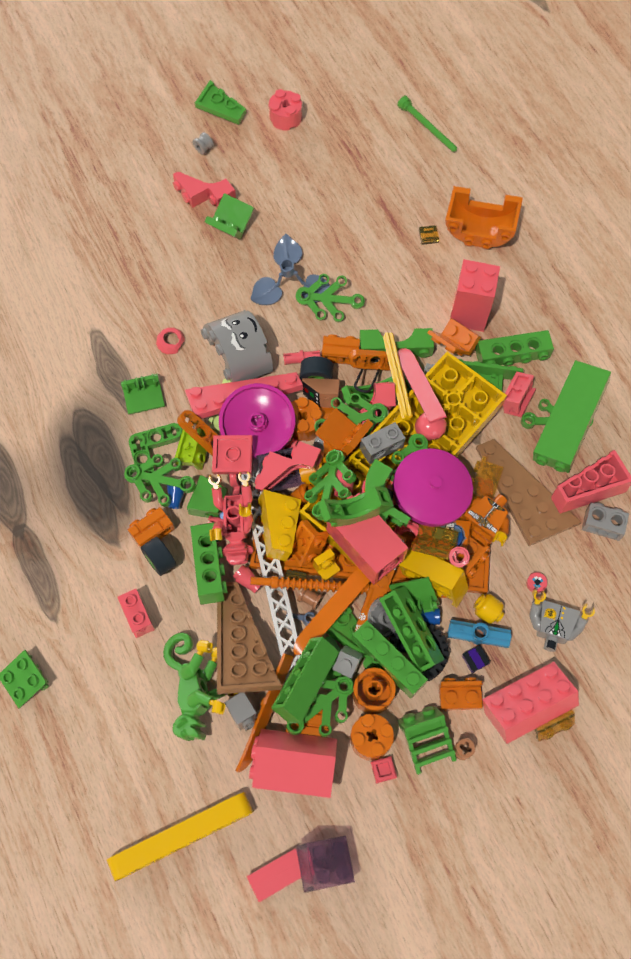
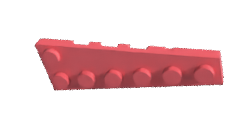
M297 372L211 386L193 387L186 389L185 394L192 412L200 419L219 414L227 397L242 386L254 383L267 384L287 395L303 390V384Z

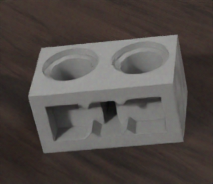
M396 422L362 438L360 450L368 463L371 464L375 459L379 460L403 448L405 436Z
M590 503L585 511L581 530L620 541L626 532L629 513H625L618 508L611 509L605 507L601 503ZM592 515H597L600 520L594 519ZM611 520H615L619 526L614 525Z
M244 692L225 702L229 713L240 731L242 729L247 731L254 726L257 714Z

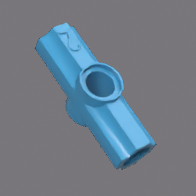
M450 620L448 638L469 641L475 645L486 644L509 648L511 630L487 626L484 623L474 624ZM475 630H480V631H482L483 634H484V637H483V638L477 637V636L475 635V632H474V631H475Z

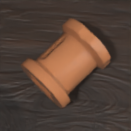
M308 588L306 591L302 589L297 601L305 602L315 611L323 598V594L309 591Z
M461 739L454 746L456 758L464 761L473 756L475 753L474 743L469 739ZM463 745L467 746L466 750L469 751L466 754H462L460 747Z

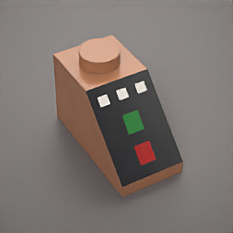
M302 379L303 395L315 402L319 407L333 408L331 406L332 398H340V379ZM338 399L333 401L335 407L339 406Z

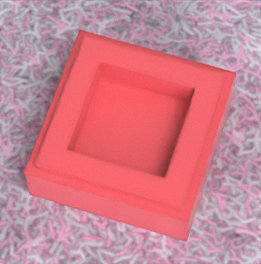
M391 757L370 762L376 784L397 778Z

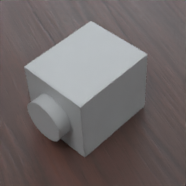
M345 645L340 651L332 670L352 678L364 654Z

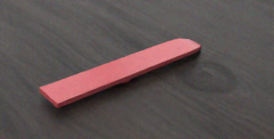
M407 348L398 350L401 368L429 423L446 418V414L414 354Z

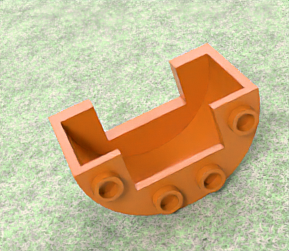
M453 186L445 223L448 231L455 238L464 242L467 246L490 249L491 247L503 245L514 237L523 197L505 195L504 205L469 200L470 188Z

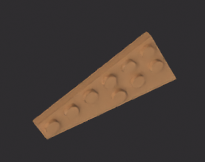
M226 583L227 593H224L225 601L217 602V693L230 694L281 690V683L277 678L275 669L268 657L266 648L254 624L238 583Z

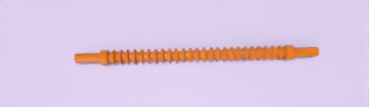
M278 576L250 578V585L270 586L272 589H277L278 587L283 589V587H286L287 590L289 587H292V590L303 588L304 591L308 588L309 591L315 589L316 592L320 589L321 592L332 590L334 593L344 584L341 581L336 583L335 580L333 582H330V580L324 582L323 579L321 582L318 579L307 581L306 578L304 580H301V578L296 580L295 577L292 580L289 577L287 579H284V577L279 579ZM368 583V584L366 585V587L360 592L361 595H362L364 592H365L366 595H367V592H368L369 587H370V584H369V583ZM390 587L388 588L387 594L391 592Z

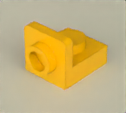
M330 548L313 559V567L324 581L340 572L339 566L334 561L335 554Z

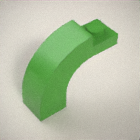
M375 459L367 473L365 492L374 486L385 487L393 474V469ZM394 507L379 514L385 522L389 517L392 518L391 522L399 527H402V525L407 527L411 521L409 516Z
M374 486L350 499H323L318 502L320 514L324 522H330L332 527L346 526L364 521L394 507L387 488Z

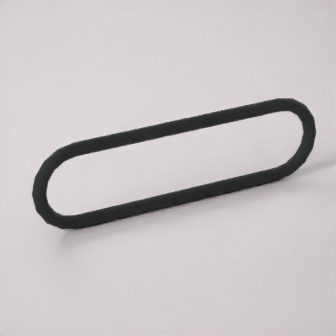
M371 359L370 361L378 362L379 360ZM361 369L354 383V388L362 393L370 392L373 389L374 383L376 382L380 370H377L370 388L368 390H361L357 387V383L364 370Z

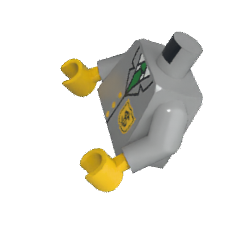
M536 589L532 592L535 601H532L529 617L533 628L537 631V636L546 639L544 649L547 651L555 652L557 643L565 644L567 641L574 640L584 630L589 621L588 617H592L595 614L594 607L590 613L585 612L587 604L583 605V614H580L581 611L546 601L544 590L541 597H536Z

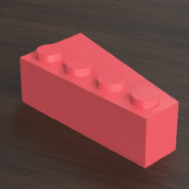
M613 450L609 455L602 457L592 466H588L578 475H574L558 485L551 499L561 514L590 503L626 493L631 486V475L617 452Z

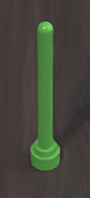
M406 95L400 98L397 106L402 111L410 112L452 152L457 151V146L412 106L411 99Z

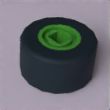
M320 356L303 359L300 368V380L302 381L303 378L333 379L332 361Z
M154 537L141 546L143 555L158 575L162 576L176 566V561L158 537Z

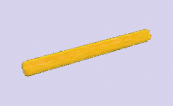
M386 332L383 340L392 379L395 383V392L401 417L403 420L409 421L413 417L394 335L392 332Z

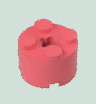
M278 89L269 100V119L275 128L287 131L291 127L295 126L296 128L302 121V101L299 94Z

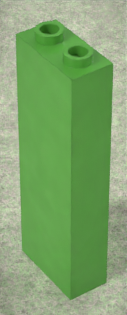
M575 360L534 449L533 461L542 466H550L558 472H570L608 386L611 371Z

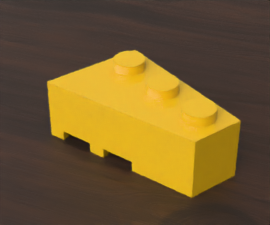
M263 489L258 502L261 508V522H263L264 528L263 536L266 556L286 562L292 554L301 499Z
M411 546L405 560L399 564L402 574L411 580L429 577L434 590L437 591L436 596L441 598L444 595L453 601L451 605L456 608L469 589L462 567H455L447 563L442 557H434L422 548L417 549Z

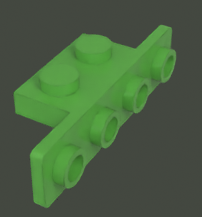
M459 359L501 391L503 379L512 380L516 371L523 373L524 370L516 366L508 367L500 366L499 364H485L479 361L469 362Z

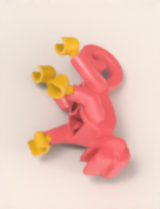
M248 471L247 480L242 479L241 472L239 474H229L232 495L222 497V490L219 487L222 480L221 476L217 474V483L212 481V475L208 478L209 483L213 485V504L223 512V521H216L213 528L209 530L210 541L222 540V536L229 540L230 543L222 549V554L226 556V560L230 565L246 564L249 560V554L253 553V547L244 542L254 520L251 512L252 490L248 482L251 479V474Z

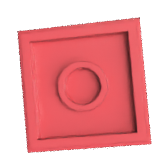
M213 436L212 473L239 474L241 472V474H247L248 471L252 474L253 436Z

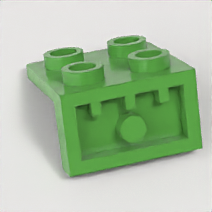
M224 193L213 218L207 216L205 223L241 240L254 207Z

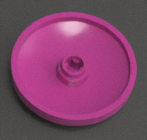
M254 383L238 388L227 397L219 413L221 435L253 436L252 459H258L260 456L265 457V455L268 456L270 451L273 453L282 451L292 439L295 431L296 418L290 400L282 391L267 384Z
M429 448L415 451L403 459L394 474L393 494L401 511L409 516L411 520L425 526L440 527L455 522L464 514L472 500L473 484L468 470L458 458L446 451Z

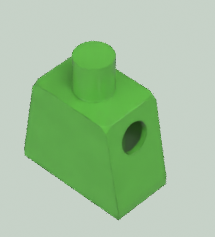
M200 475L188 503V513L193 516L220 518L222 511L213 504V485L209 483L208 478ZM219 485L222 490V497L229 495L228 489Z

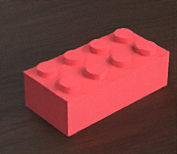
M552 662L483 699L484 713L506 744L579 706L578 690L556 663Z

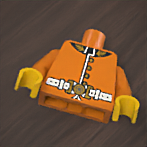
M498 494L494 500L488 496H484L482 499H472L469 507L464 512L462 520L471 521V529L490 544L497 540L501 542V547H503L509 533V519L506 517L508 511L503 508L507 503V499L501 494Z

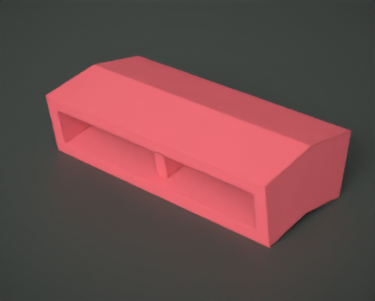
M293 849L248 875L247 879L258 902H261L307 875L308 872L296 849Z

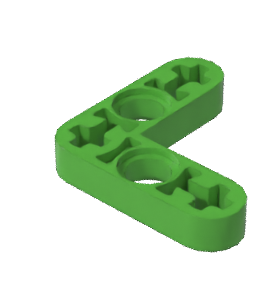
M171 423L133 434L129 438V446L134 464L142 465L137 462V459L143 455L149 461L151 459L150 449L178 442L182 434V428L179 424ZM172 430H176L177 435L173 436ZM154 434L161 435V439L157 442L152 441L151 437ZM136 440L140 441V446L142 450L138 451L137 446L135 444ZM154 467L147 470L148 473H153ZM142 480L145 486L151 485L149 481Z

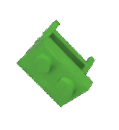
M429 706L422 709V712L416 714L409 713L404 715L402 719L397 720L399 728L405 734L417 775L421 774L419 767L450 756L452 762L457 761L444 714L437 707ZM444 733V738L416 748L413 747L412 743ZM447 744V750L417 760L416 755Z

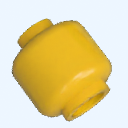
M482 594L474 603L475 615L488 624L495 621L499 622L504 616L503 603L492 594Z

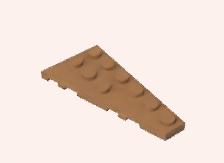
M492 439L477 445L476 450L499 493L507 499L506 506L528 546H532L581 524V521L570 511L560 514L551 499L552 494L498 442Z

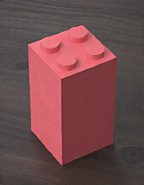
M463 259L450 318L455 319L470 330L484 332L495 298L500 266Z
M358 493V494L355 495V496L351 495V496H349L347 499L356 497V496L360 495V493ZM379 515L340 527H332L330 522H327L326 531L373 585L405 560L408 547Z
M261 729L260 736H255L251 758L253 761L249 773V779H253L252 788L331 798L337 739L305 734L292 735L289 732Z

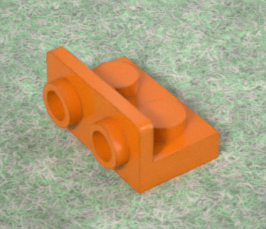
M302 520L295 533L292 557L300 566L313 565V559L321 554L329 533L327 531L318 532L308 520Z
M470 536L467 549L470 559L462 567L465 576L469 579L477 570L475 566L479 562L483 564L488 558L489 554L487 551L490 548L487 545L483 547Z
M456 678L444 679V682L439 684L440 710L482 709V681H477V678H465L464 681H456Z

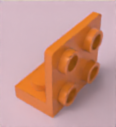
M450 318L442 333L431 330L427 332L432 336V341L439 345H445L447 351L460 356L463 354L470 356L481 336L453 318Z
M335 408L315 434L333 450L342 451L346 458L359 444L373 423L367 419L363 424L359 422L356 425Z

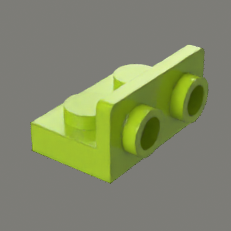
M198 428V434L201 437H205L204 430ZM182 430L175 458L180 459L182 466H194L196 469L202 470L207 451L187 432Z

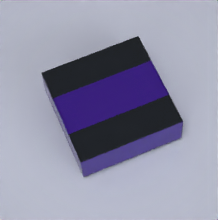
M480 645L462 654V658L471 673L490 664Z

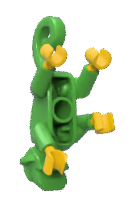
M183 632L177 633L169 638L163 650L165 662L171 668L178 671L180 678L178 704L182 715L175 720L172 730L177 737L187 741H193L194 739L205 740L206 735L200 728H205L206 724L201 722L199 717L205 714L211 706L212 713L223 715L226 707L225 703L217 700L224 697L225 694H218L217 688L208 691L206 683L211 680L217 667V647L213 648V644L209 641L200 640L197 643L198 652L197 654L194 653L190 663L181 664L173 657L174 646L178 642L184 641L182 647L175 648V653L185 655L192 650L194 642L190 635ZM211 652L212 659L208 661L205 669L201 670L199 667L204 659L202 657L203 653ZM230 693L228 696L233 697L238 693Z

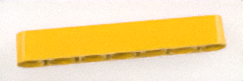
M239 793L108 858L106 861L114 882L252 814L254 811L246 793Z

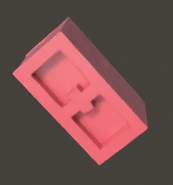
M516 371L505 392L507 397L503 404L504 413L518 417L523 416L536 388H532L534 375Z
M136 588L117 597L131 631L136 638L155 630Z

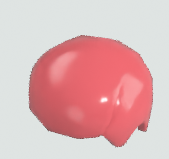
M423 413L416 420L414 427L417 434H422L429 441L439 439L445 433L447 424L444 418L429 423L425 413Z

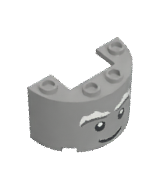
M243 310L205 324L203 329H201L204 340L207 339L210 346L215 343L217 354L219 356L222 355L225 361L223 373L226 380H230V382L249 380L273 371L271 353L267 352L266 338L258 321L250 311Z

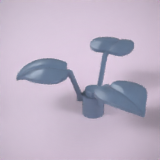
M285 234L278 241L273 253L274 260L280 265L281 270L277 283L275 284V281L270 277L259 279L253 287L250 299L259 305H272L278 302L282 296V290L278 286L283 276L290 278L295 275L300 283L304 285L303 287L307 288L319 279V275L312 274L304 282L298 272L295 271L294 264L300 261L302 249L288 234ZM323 277L320 279L322 282H326ZM329 283L325 286L322 285L314 293H323L330 287ZM302 293V297L307 298V293Z

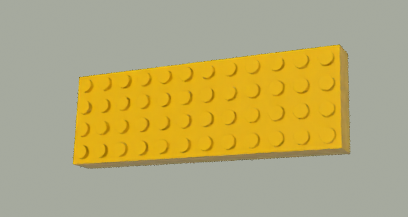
M447 351L425 374L446 414L444 419L447 424L445 433L439 439L429 440L427 448L443 450L457 458L503 406L507 395ZM413 390L408 393L413 413L411 420L402 419L399 405H397L372 432L374 433L396 422L405 436L403 448L397 451L407 447L409 438L417 434L414 427L415 422L424 413ZM415 441L416 444L421 445L420 441ZM359 446L344 462L346 467L352 469L356 474L352 492L353 496L358 493L362 494L363 483L372 463H368ZM393 453L378 460L393 470L397 469L400 465L392 462L391 457ZM395 456L396 460H401L400 456ZM324 489L318 493L316 502H307L299 511V519L301 521L308 520L318 532L326 531L327 522L318 520L312 514V508L321 501ZM332 489L330 499L341 500L339 497H336L334 495V491ZM396 504L394 508L402 512L399 506ZM389 517L386 523L394 530L397 525L392 523V518ZM329 535L327 538V542L331 546H333L337 551H339L342 555H344L348 560H350L353 564H355L351 560V558L344 552V550L336 543V541Z

